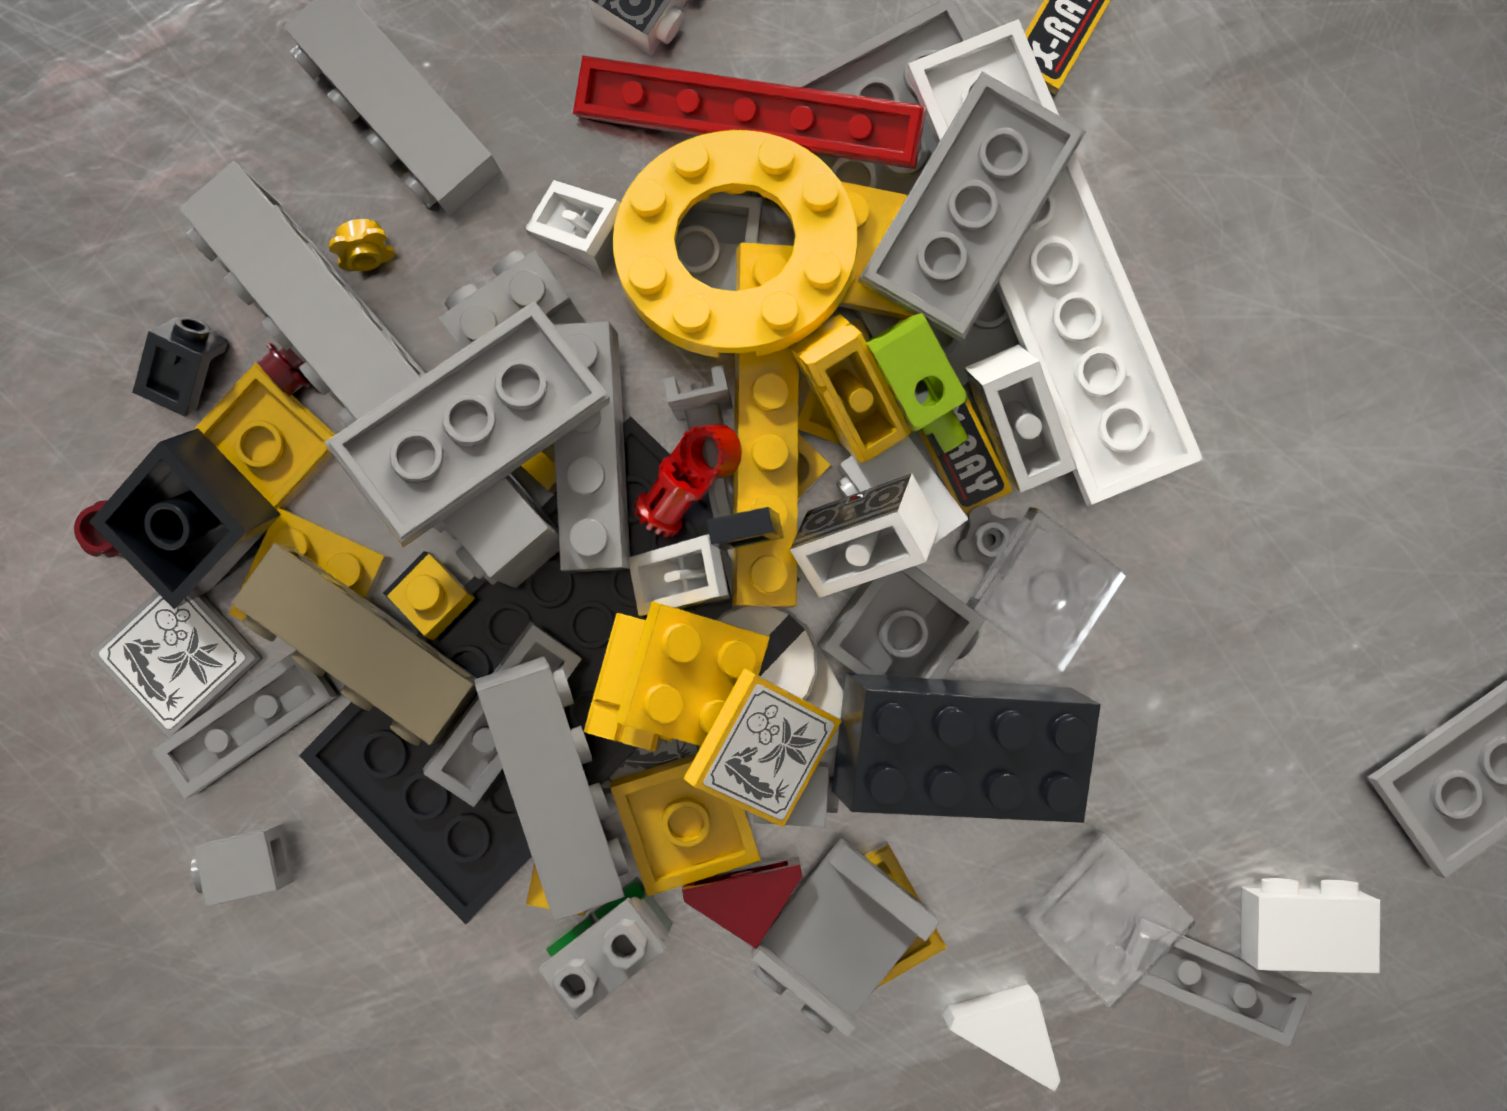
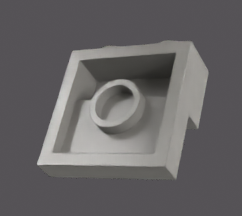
M752 191L736 195L718 192L711 194L707 200L703 199L691 207L680 222L675 246L679 261L693 278L711 288L736 292V248L740 243L758 244L762 216V197L752 196Z
M516 250L503 257L492 269L496 275L493 280L478 290L473 284H468L455 291L444 303L449 311L439 317L461 350L533 301L537 303L553 325L587 323L536 250L527 256L521 250Z
M913 566L861 584L817 645L857 674L943 679L954 662L965 657L973 649L979 637L978 629L986 619L919 568Z

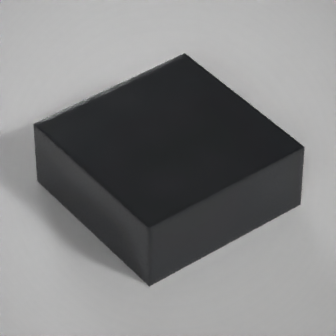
M770 507L707 520L711 545L724 551L784 538L780 515Z

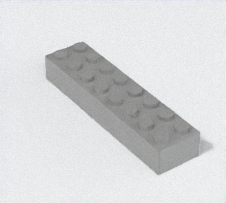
M232 161L178 208L193 226L186 233L187 237L210 261L216 260L228 272L224 277L225 282L248 306L253 303L266 317L261 324L274 340L285 350L291 348L305 362L299 368L311 384L323 395L329 393L338 404L344 407L338 412V415L347 426L426 374L278 200L235 161ZM511 473L434 526L438 532L441 533L445 530L453 539L459 540L462 546L455 551L458 558L478 579L484 576L492 585L499 581L517 588L560 551L559 529Z

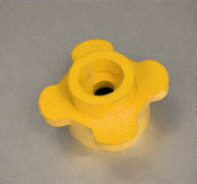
M356 219L343 223L336 229L335 237L328 243L329 251L338 255V266L343 270L369 271L375 269L381 263L390 261L395 256L394 248L385 243L387 239L386 232L382 230L379 223L369 219Z

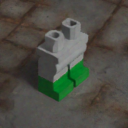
M638 877L622 888L625 897L600 905L594 910L593 913L598 918V922L589 913L546 948L551 958L542 964L538 971L575 1020L662 954L667 948L663 942L667 939L673 922L653 896H647L644 885Z

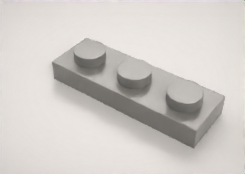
M530 621L493 673L544 656L551 672L563 669L566 679H568L582 659L577 653ZM478 694L423 768L424 775L473 807L502 769Z
M292 652L153 748L151 752L183 799L190 798L337 697L325 677L315 675L295 662L291 657L294 653Z
M1142 918L1139 919L1118 971L1123 978L1288 1048L1292 1044L1312 994L1310 990L1268 971L1257 970L1242 960Z

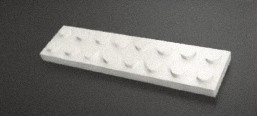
M1019 19L908 63L906 72L920 105H925L927 109L925 118L937 146L982 71L1059 115ZM1074 152L996 284V288L1020 346L1040 361L1076 466V470H1073V473L1088 507L1204 459Z

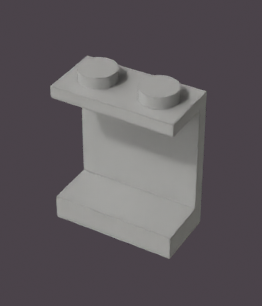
M841 837L778 915L757 949L752 948V960L758 964L754 973L777 994L782 995L788 989L802 1000L805 1005L802 1007L801 1012L820 1030L829 1034L833 1028H836L845 1037L849 1038L856 1029L853 1021L854 1015L917 936L926 941L940 921L932 910Z

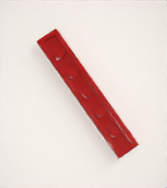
M582 55L573 114L579 118L695 136L730 130L763 132L792 141L813 154L916 169L927 111L925 105L584 55Z

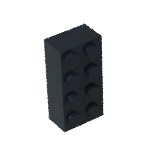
M846 673L840 717L842 722L839 725L832 792L851 812L1084 823L1101 704L1069 687Z

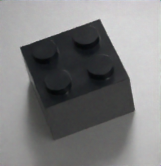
M197 428L160 441L89 522L163 599L175 609L211 590L281 514Z

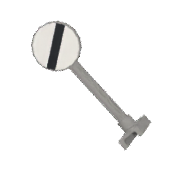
M723 365L711 368L714 386L704 388L703 383L699 382L691 385L692 391L682 393L675 376L662 379L667 403L677 420H687L688 429L711 424L724 425L721 411L733 408ZM708 436L703 443L702 453L707 465L714 468L719 461V449H717L715 440ZM730 476L717 479L708 491L714 518L733 514V489ZM721 549L732 599L733 549L725 551ZM733 606L731 610L724 612L716 620L769 636V642L758 676L804 700L810 695L818 674L817 648L808 628L792 612L780 607Z

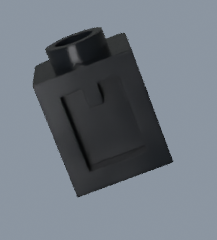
M175 317L150 329L132 393L184 417L197 410L211 359L225 352L228 340L211 332L209 325L203 321L191 317Z

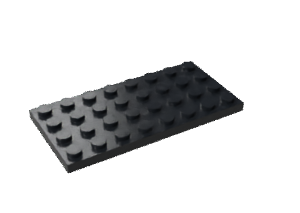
M630 416L623 423L630 557L709 534L707 520L714 518L708 492L703 499L693 501L682 516L681 530L673 537L670 534L668 537H664L662 532L658 535L655 533L656 527H652L651 530L646 529L648 523L641 524L638 521L640 517H635V510L633 509L636 505L634 501L639 494L648 492L658 479L659 465L664 458L669 457L671 454ZM556 492L541 509L559 529ZM558 551L517 588L499 581L492 585L484 576L481 579L474 576L464 587L475 599L434 641L425 637L421 632L417 634L422 640L478 679L495 671L531 621L577 653L582 659L567 679L574 704L563 707L570 729L581 726L584 732L616 614L620 613L646 620L647 615H638L630 569L577 573L561 571L560 551ZM729 585L730 599L682 608L680 610L717 620L724 612L731 610L733 607ZM351 702L299 757L466 925L532 858L503 768L473 807L423 773L424 766L442 742L429 745L423 741L420 746H415L401 738L389 727L394 719L376 706L371 711H367ZM584 732L593 760L582 764L588 786L598 782L602 786L639 747Z

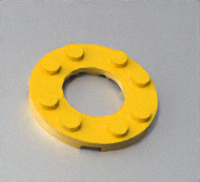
M748 130L719 131L700 135L673 146L660 154L638 174L624 195L617 212L613 233V251L619 280L630 305L638 316L662 338L678 347L705 356L719 358V353L756 351L757 357L785 349L801 341L824 324L843 300L854 274L857 254V225L852 203L842 183L833 171L809 150L792 141L768 133ZM752 191L758 192L762 197L769 198L778 203L791 219L795 243L792 256L781 272L763 285L736 292L711 288L693 278L679 261L675 241L680 222L693 205L703 199L707 200L711 194L724 192L736 195Z

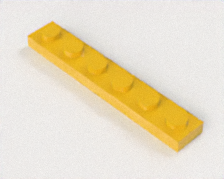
M740 243L736 248V291L759 287L777 276L791 258L794 246ZM789 347L757 357L756 351L735 353L734 432L740 440L742 455L738 469L734 472L733 514L770 507L780 515L784 538L733 549L732 606L787 608L797 606V561L790 548L797 535L799 365Z

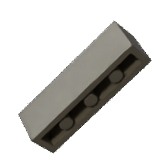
M274 543L231 603L247 614L242 622L251 631L271 642L276 637L282 639L296 649L291 656L295 662L315 675L323 676L326 671L345 684L340 690L343 696L367 711H371L376 706L394 719L389 727L401 738L415 746H420L423 741L429 745L442 742L477 693L474 680L477 679L475 676L291 546Z

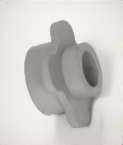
M977 506L971 509L967 516L969 522L965 525L961 540L956 545L958 556L966 562L975 560L987 564L989 570L993 573L1005 572L1011 566L1012 561L1009 554L1014 541L1020 539L1023 534L1021 523L1016 518L1002 519L994 516L986 506ZM988 534H992L994 537L992 545L985 543V537Z

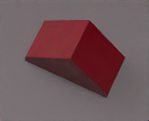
M799 857L725 872L683 885L682 894L684 902L757 949L803 877Z

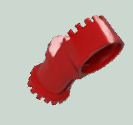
M711 424L689 428L690 431H686L683 434L684 436L671 455L663 459L659 465L658 479L648 492L639 494L634 501L636 505L633 509L635 510L634 515L635 517H640L638 521L641 524L648 523L646 529L651 530L652 527H656L655 533L659 535L662 532L664 537H668L669 534L671 537L678 534L682 528V516L693 501L703 499L717 479L729 477L738 469L742 455L741 444L736 433L727 425ZM708 436L715 440L717 449H719V461L714 468L707 465L702 453L703 443Z

